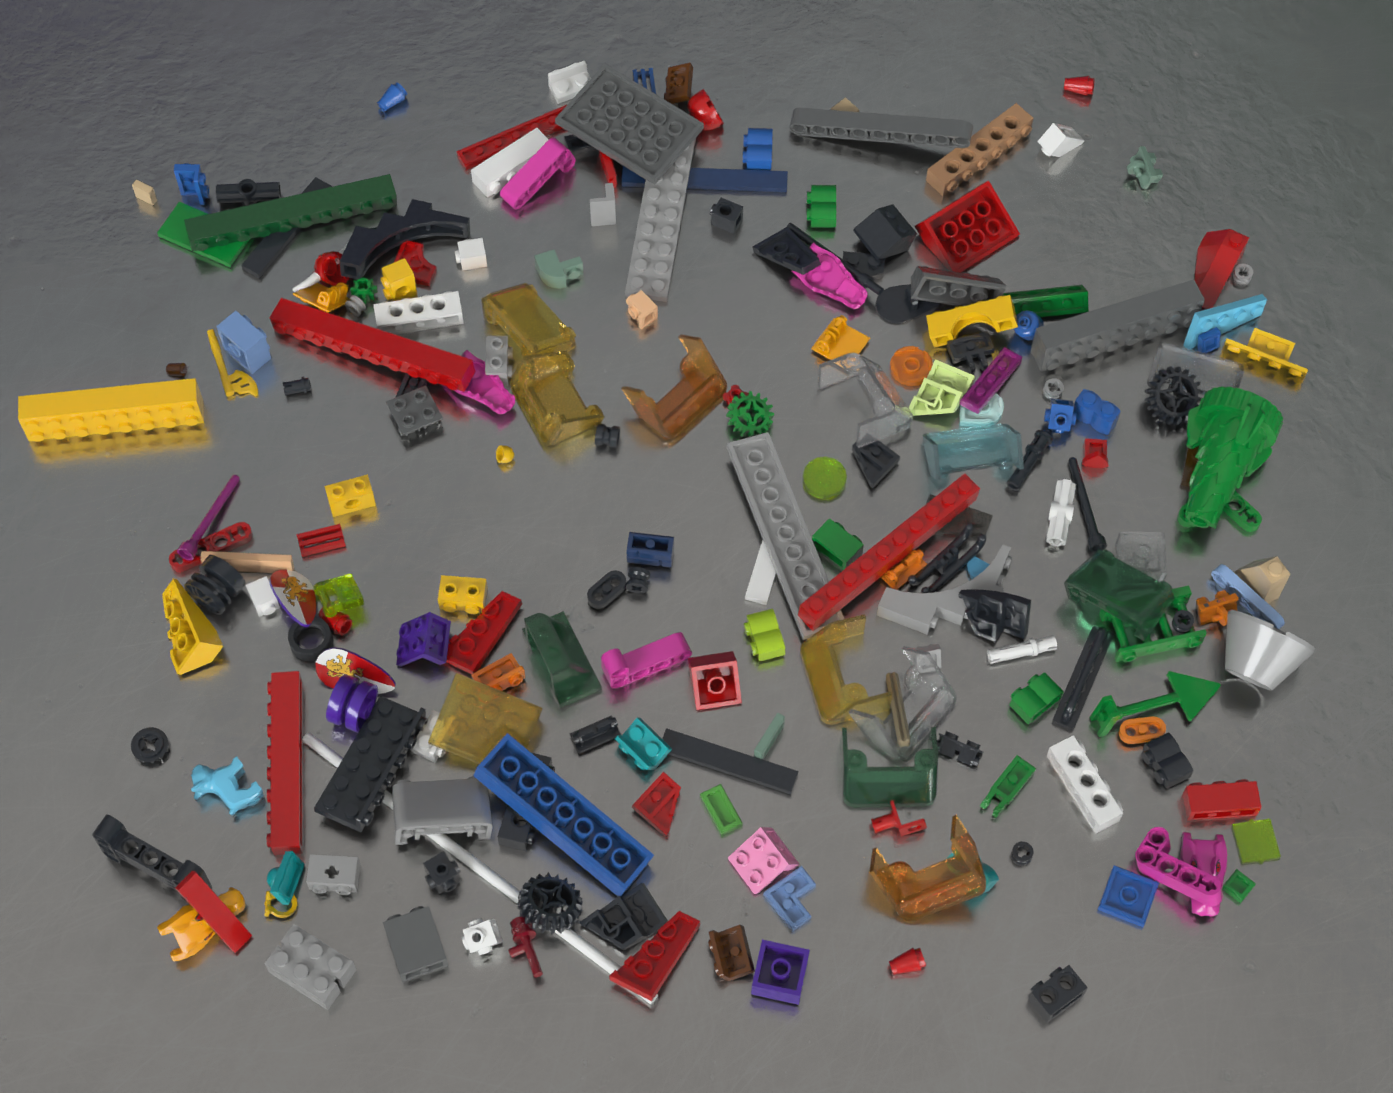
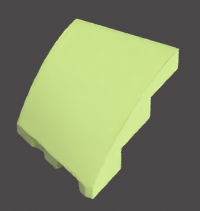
M935 359L928 377L924 378L917 396H914L906 415L954 413L960 406L961 398L971 388L976 377Z

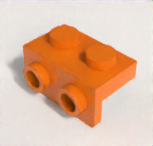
M512 653L471 674L473 681L485 700L490 697L499 696L503 690L510 686L519 685L526 678L523 666L518 664Z

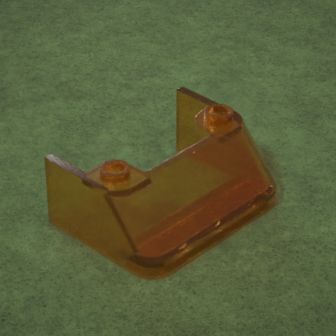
M683 334L678 336L688 353L680 363V371L684 379L659 402L655 403L643 390L627 386L621 388L637 415L661 435L670 439L678 438L715 404L727 390V382L702 339Z
M957 815L952 816L950 840L952 841L951 850L955 856L914 872L912 867L906 862L897 861L888 865L877 847L872 849L869 873L903 920L916 921L980 896L985 892L986 878L976 844Z

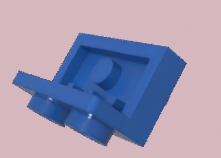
M175 164L174 173L181 195L198 196L200 205H205V200L209 198L210 191L209 185H206V175L202 173L200 164Z

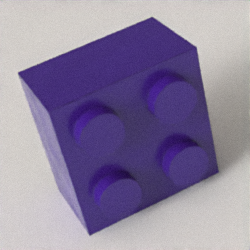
M762 939L751 994L799 1005L810 950Z

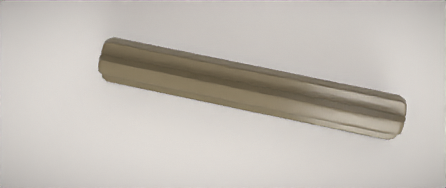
M896 672L887 673L886 682L897 742L900 747H908L911 744L899 676Z

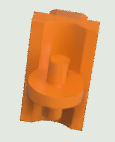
M1222 590L1215 594V600L1209 601L1206 597L1198 598L1196 600V609L1199 624L1204 625L1219 621L1222 626L1227 625L1228 612L1231 610L1238 611L1237 601L1239 597L1237 594L1230 595L1226 590Z

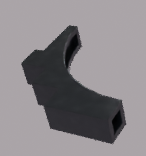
M412 199L405 216L384 212L376 230L355 226L339 261L341 276L353 279L363 278L368 268L379 257L406 241L432 236L468 238L470 234V218L432 210V203Z

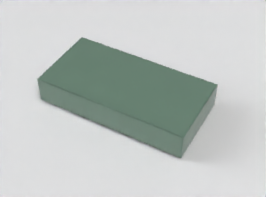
M780 713L776 714L754 749V757L764 760L784 728L785 716Z

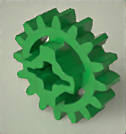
M749 391L747 396L743 392L740 393L739 398L735 396L732 403L728 405L730 411L726 414V417L731 418L728 425L735 426L733 432L741 431L740 437H743L745 433L748 434V437H752L753 434L760 435L762 432L767 433L768 427H771L773 424L771 419L774 417V413L769 412L773 406L766 405L768 399H760V393L753 396L752 391ZM745 403L744 407L737 409L741 404ZM761 421H763L761 425L757 427L755 426L756 423H760Z

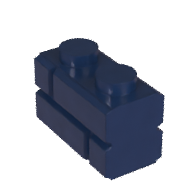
M629 532L626 551L627 562L672 567L674 537Z

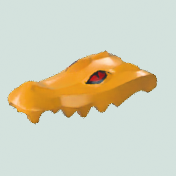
M230 887L228 892L218 896L235 916L245 908L246 904L243 895L233 887ZM191 905L183 906L169 920L157 926L160 935L173 932L180 948L170 952L172 961L183 960L195 955L215 935V932Z

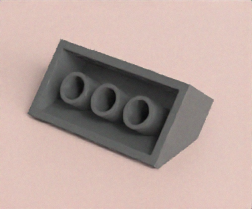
M917 266L911 276V299L949 305L967 306L978 301L995 299L998 296H1002L1006 290V284L999 278L987 275H974L967 272H954L947 269H934L927 266Z

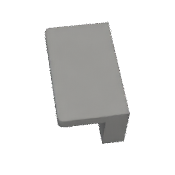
M613 183L605 184V198L590 199L591 226L616 224Z

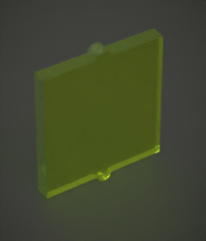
M1250 819L1248 822L1232 824L1242 864L1254 862L1262 864L1264 861L1281 858L1271 819L1256 821Z

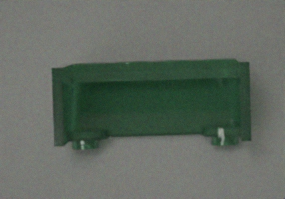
M931 727L928 749H921L916 753L914 766L867 767V757L862 751L856 749L848 750L847 728H842L840 738L842 798L846 805L850 807H892L891 800L894 801L895 807H926L934 803L937 795L938 774L936 727Z

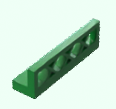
M1083 285L1008 292L1002 295L1011 296L1016 316L1026 310L1033 311L1040 317L1089 312L1088 291Z

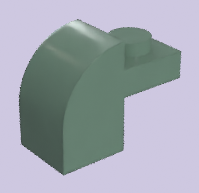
M554 249L534 255L535 268L541 281L549 287L557 289L566 288V280L575 279L583 275V262L580 256L559 262Z

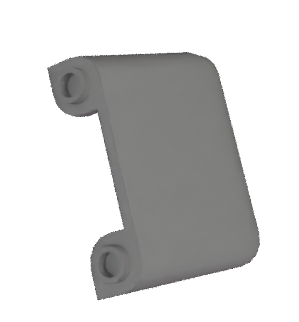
M474 776L468 779L411 782L410 780H399L397 784L393 785L392 802L395 845L407 844V839L412 836L416 840L420 839V835L467 832V837L472 836V833L478 834V840H489L491 838L492 816L488 788Z

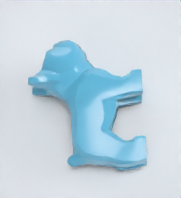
M237 756L233 758L230 765L219 767L216 770L201 764L192 770L193 788H191V791L195 792V800L201 798L206 793H215L230 809V815H234L238 810L259 803L264 798V794L256 781L248 789H239L237 781L245 774L242 762Z

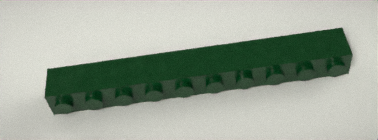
M387 174L185 219L184 222L192 252L204 251L211 247L226 246L237 241L244 242L255 237H266L271 233L279 231L288 232L291 228L295 227L306 228L313 224L328 223L339 218L346 219L357 214H368L379 209H390L393 206H397V195L391 175Z

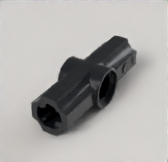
M243 179L239 184H217L216 186L217 203L242 202L248 206L257 204L258 201H270L281 198L280 182L255 183L251 179Z

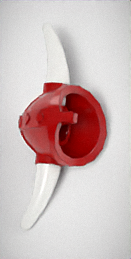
M347 244L339 252L331 251L319 255L315 260V271L302 283L293 287L292 290L296 292L305 289L321 280L331 286H336L338 283L346 284L349 277L341 276L339 261Z

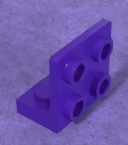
M428 612L403 623L399 630L400 638L396 653V665L401 667L420 658H425L439 665L446 663L451 621Z

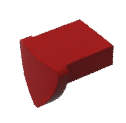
M1085 438L1082 466L1090 468H1107L1109 466L1107 440Z

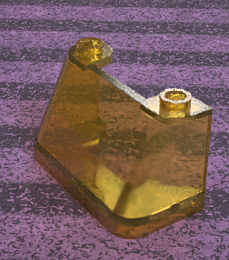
M522 283L489 293L481 298L484 318L489 324L494 323L495 326L499 324L520 347L521 355L530 359L531 363L528 367L534 374L576 347V334L571 327H567L537 295V291L532 284Z
M567 350L523 356L511 378L512 392L538 439L545 447L556 445L595 428L605 417L597 405L586 407L573 385L570 376L574 370V361L569 356Z

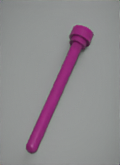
M238 475L231 476L190 540L181 543L177 553L182 558L193 560L198 552V542L240 480Z

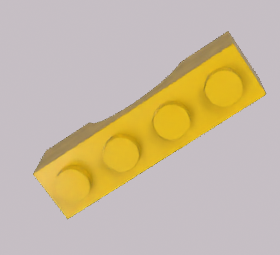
M1010 295L998 296L987 301H978L967 306H957L951 310L937 311L926 316L929 336L934 348L947 345V341L955 340L959 332L972 323L982 322L989 324L996 332L1018 327L1015 308Z

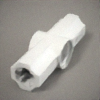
M1057 480L1054 500L1051 502L1048 520L1050 523L1046 542L1052 546L1059 547L1066 544L1068 527L1073 516L1074 505L1072 504L1076 484L1071 480Z

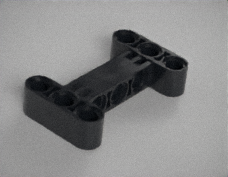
M106 814L92 833L99 848L108 858L117 863L124 860L173 889L192 870L203 879L211 890L213 888L205 871L200 866L190 860L182 863L132 835L119 820L111 815ZM138 847L136 852L132 854L128 853L130 848ZM158 858L155 864L148 865L150 859ZM173 869L178 870L175 875L167 876L169 871Z

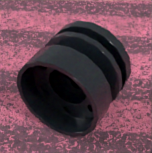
M209 555L199 566L202 574L194 573L191 579L184 584V588L202 607L212 613L221 615L226 609L225 606H229L231 603L229 596L236 597L244 588L246 582L242 575L229 563L215 555Z

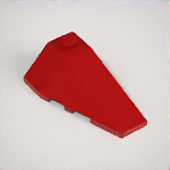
M1232 229L1211 231L1205 234L1197 250L1194 279L1205 299L1202 310L1214 308L1245 251L1249 237Z

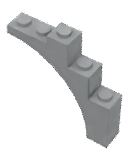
M1002 545L995 559L982 573L971 581L953 589L934 593H911L886 587L878 605L877 616L928 635L930 628H935L939 618L961 626L963 619H968L965 612L967 607L963 598H959V592L967 589L1003 592L1004 588L1001 586L1005 575H1002L1004 569L1008 570L1013 558L1009 556L1011 547Z

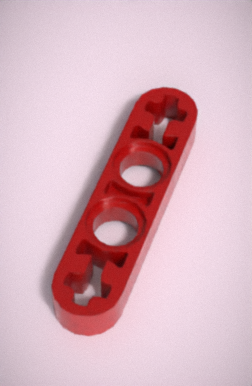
M238 522L200 539L197 546L198 548L204 547L207 551L229 552L249 543L252 540L253 533L249 524ZM241 530L245 532V535L242 537L239 534V531ZM231 534H232V536H233V538H234V541H231V538H230V535H231ZM220 538L227 539L226 545L222 547L216 546L215 543ZM177 550L169 555L170 566L176 572H184L202 564L201 556L195 555L193 560H186L177 553ZM181 558L183 563L179 564L176 559Z

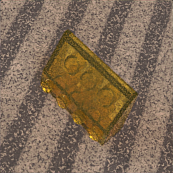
M456 673L447 691L428 744L480 764L507 733L527 749L543 708Z

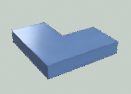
M800 866L763 892V896L791 932L811 919V915L799 901V898L815 888L816 883L805 869Z

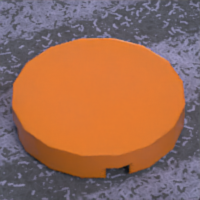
M905 346L898 349L890 361V372L894 379L906 386L921 385L924 378L928 377L933 366L932 358L928 352L922 351L916 346Z

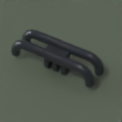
M966 523L958 537L918 574L908 577L909 584L911 586L920 584L937 569L942 575L929 587H923L921 593L937 592L980 552L986 543V536L980 534L975 544L958 558V548L969 538L974 528L972 523Z

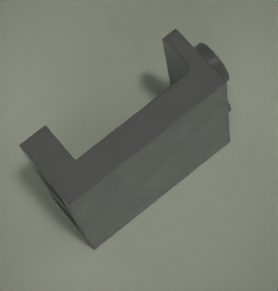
M429 906L415 907L410 913L404 915L396 914L383 922L402 982L449 966Z

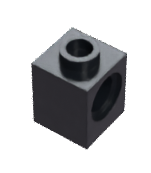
M721 197L718 203L713 204L711 207V225L734 234L743 219V206Z

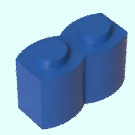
M748 128V134H744L743 147H747V151H743V163H747V170H771L773 129Z
M1083 389L1076 398L1073 412L1077 413V420L1090 424L1093 429L1104 435H1109L1117 425L1121 412L1116 405L1102 400L1095 392Z

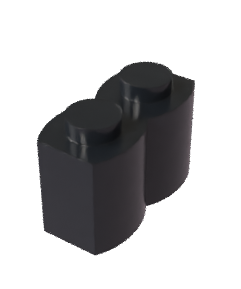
M1169 732L1145 743L1142 757L1146 764H1150L1155 769L1154 776L1159 784L1169 788L1191 777L1193 768Z

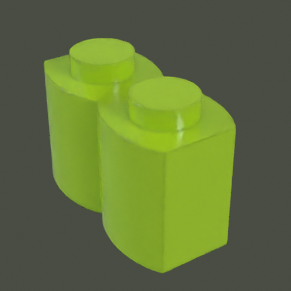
M769 609L746 615L747 622L743 623L746 636H751L753 641L750 642L752 655H757L758 661L785 655V644L774 610Z

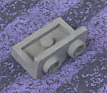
M487 336L485 374L498 375L503 385L508 386L509 378L513 377V366L509 365V359H513V346H509L508 336Z

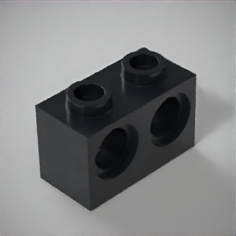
M1070 965L1064 969L1058 967L1049 975V980L1045 983L1039 981L1030 989L1032 992L1028 1000L1046 1022H1049L1081 998L1088 988ZM1060 981H1068L1072 988H1063ZM1041 995H1049L1053 1002H1044Z

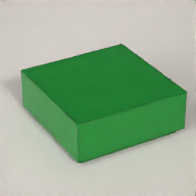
M1236 869L1222 886V890L1241 903L1256 883Z

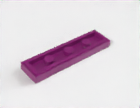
M1004 347L961 398L960 405L979 414L1022 362L1023 357Z

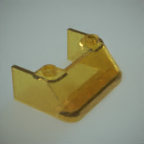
M865 614L831 622L805 640L801 645L800 656L819 716L826 724H837L889 711L891 692L868 697L865 687L861 684L851 683L845 685L833 649V645L841 644L848 637L864 634Z

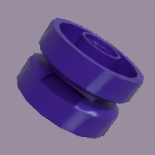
M348 674L341 676L328 702L326 710L327 721L336 725H342L345 722L347 729L359 732L376 703L378 696L377 685L367 681L359 684L358 678Z

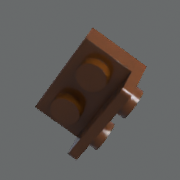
M690 62L668 67V73L665 78L666 93H664V100L677 108L679 102L691 99L693 66Z

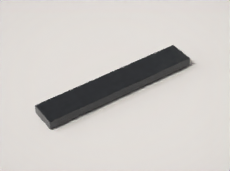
M315 177L302 193L332 186ZM302 227L291 228L288 232L279 231L271 233L269 236L264 237L242 263V269L260 278Z
M667 728L662 738L672 748L668 755L790 795L792 794L799 771Z

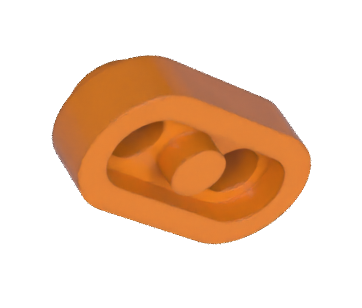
M1155 716L1128 719L1121 724L1119 737L1127 744L1146 743L1164 735L1166 725L1162 719ZM1153 728L1157 733H1151L1149 729ZM1131 731L1134 735L1129 736L1126 732Z

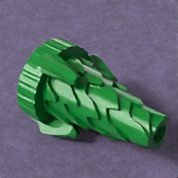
M1221 386L1208 390L1204 398L1201 399L1199 406L1190 409L1187 424V447L1194 449L1199 446V449L1195 456L1198 458L1189 484V499L1185 510L1187 524L1201 528L1211 526L1216 529L1224 506L1231 500L1235 488L1239 489L1244 476L1249 477L1271 455V446L1276 442L1283 424V417L1278 408L1267 399L1240 388Z

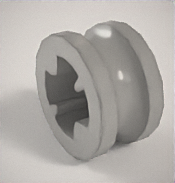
M1247 264L1237 265L1232 275L1234 282L1239 285L1248 284L1253 276V269Z
M355 295L350 297V301L345 302L346 308L354 316H360L361 311L366 309L363 301Z
M1056 378L1049 379L1044 385L1043 393L1049 399H1058L1062 395L1064 385ZM1057 387V390L1054 392L1050 391V388Z

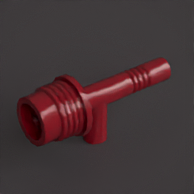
M516 917L510 922L513 941L519 945L508 949L509 954L513 958L526 953L533 976L540 977L543 975L531 941L535 938L536 931L533 930L531 923L525 924V918Z

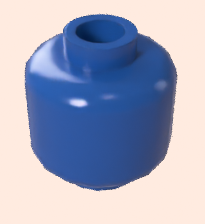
M1026 310L1017 314L1018 327L1013 329L1021 338L1030 341L1034 339L1036 328L1044 326V323L1036 313Z

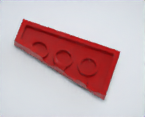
M501 591L481 610L482 613L475 620L471 619L458 636L455 634L449 640L446 663L470 674L477 672L522 606L521 599Z
M678 911L658 930V933L651 940H647L641 946L642 948L635 955L627 958L621 968L617 971L614 970L609 975L610 981L652 1001L699 929L700 920Z

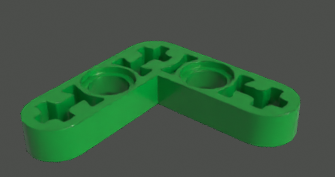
M1234 491L1231 500L1225 504L1223 511L1245 531H1256L1262 522L1260 513L1240 494ZM1237 502L1241 508L1233 510L1230 508L1229 503ZM1186 503L1180 508L1177 521L1181 526L1188 528L1192 526L1187 524L1186 518H1184ZM1253 518L1255 520V522H1247V519L1250 520Z

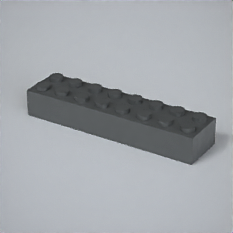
M1193 279L1036 328L1031 353L1040 371L1054 370L1067 363L1073 364L1086 357L1092 358L1105 351L1111 352L1124 345L1131 346L1140 340H1150L1163 333L1168 334L1182 327H1190L1194 313L1201 311L1205 299Z

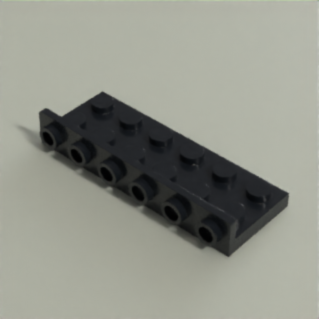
M380 696L316 803L314 812L362 832L364 826H368L371 823L375 807L382 804L386 788L393 785L396 777L395 772L398 768L401 769L407 758L406 753L409 749L412 750L414 748L418 732L423 731L424 724H427L426 709L421 707L419 712Z

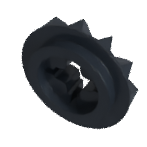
M155 727L144 728L134 735L131 741V751L134 757L141 762L154 763V761L162 759L165 752H168L169 741L162 730ZM145 740L151 744L154 743L155 751L149 748L145 750L147 748Z

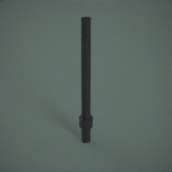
M789 223L787 225L807 245L811 246L815 243L817 246L833 253L794 224ZM833 253L841 260L852 276L858 280L859 284L864 288H869L877 295L883 293L884 288L875 283L872 277L866 273H861Z

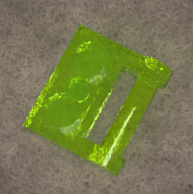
M352 573L324 580L313 586L315 594L319 596L323 604V612L326 617H334L337 612L364 605L363 596ZM333 590L337 598V600L331 602L327 594V592Z

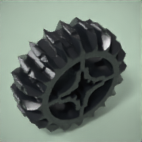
M1172 366L1167 367L1166 370L1160 369L1158 371L1159 374H1153V380L1147 382L1150 388L1144 391L1150 395V397L1144 400L1151 403L1147 409H1154L1155 411L1152 416L1160 415L1159 421L1164 422L1166 420L1168 425L1173 424V422L1176 425L1181 424L1182 421L1184 423L1188 422L1190 409L1198 407L1197 403H1200L1202 399L1198 397V394L1203 393V390L1197 389L1201 382H1194L1193 380L1196 375L1188 376L1189 370L1185 369L1182 371L1179 366L1175 367V369ZM1172 379L1168 389L1160 390L1165 380ZM1182 384H1183L1184 387L1186 388L1187 392H1185V391L1183 390ZM1161 399L1165 401L1166 408L1162 404ZM1187 401L1186 407L1180 413H1176L1180 402Z
M548 872L545 877L540 873L536 876V879L531 877L528 883L522 886L521 892L518 895L517 906L520 910V917L525 918V924L532 923L533 930L537 927L540 928L542 934L546 930L551 935L555 933V930L560 934L565 929L570 930L578 922L579 916L582 913L583 898L580 897V890H575V883L568 884L567 878L559 879L558 874L555 877H551Z

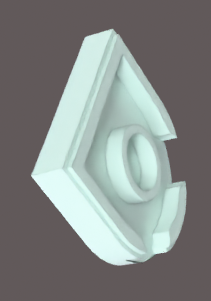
M995 393L979 414L960 405L959 426L990 427L996 424L1003 414V399Z

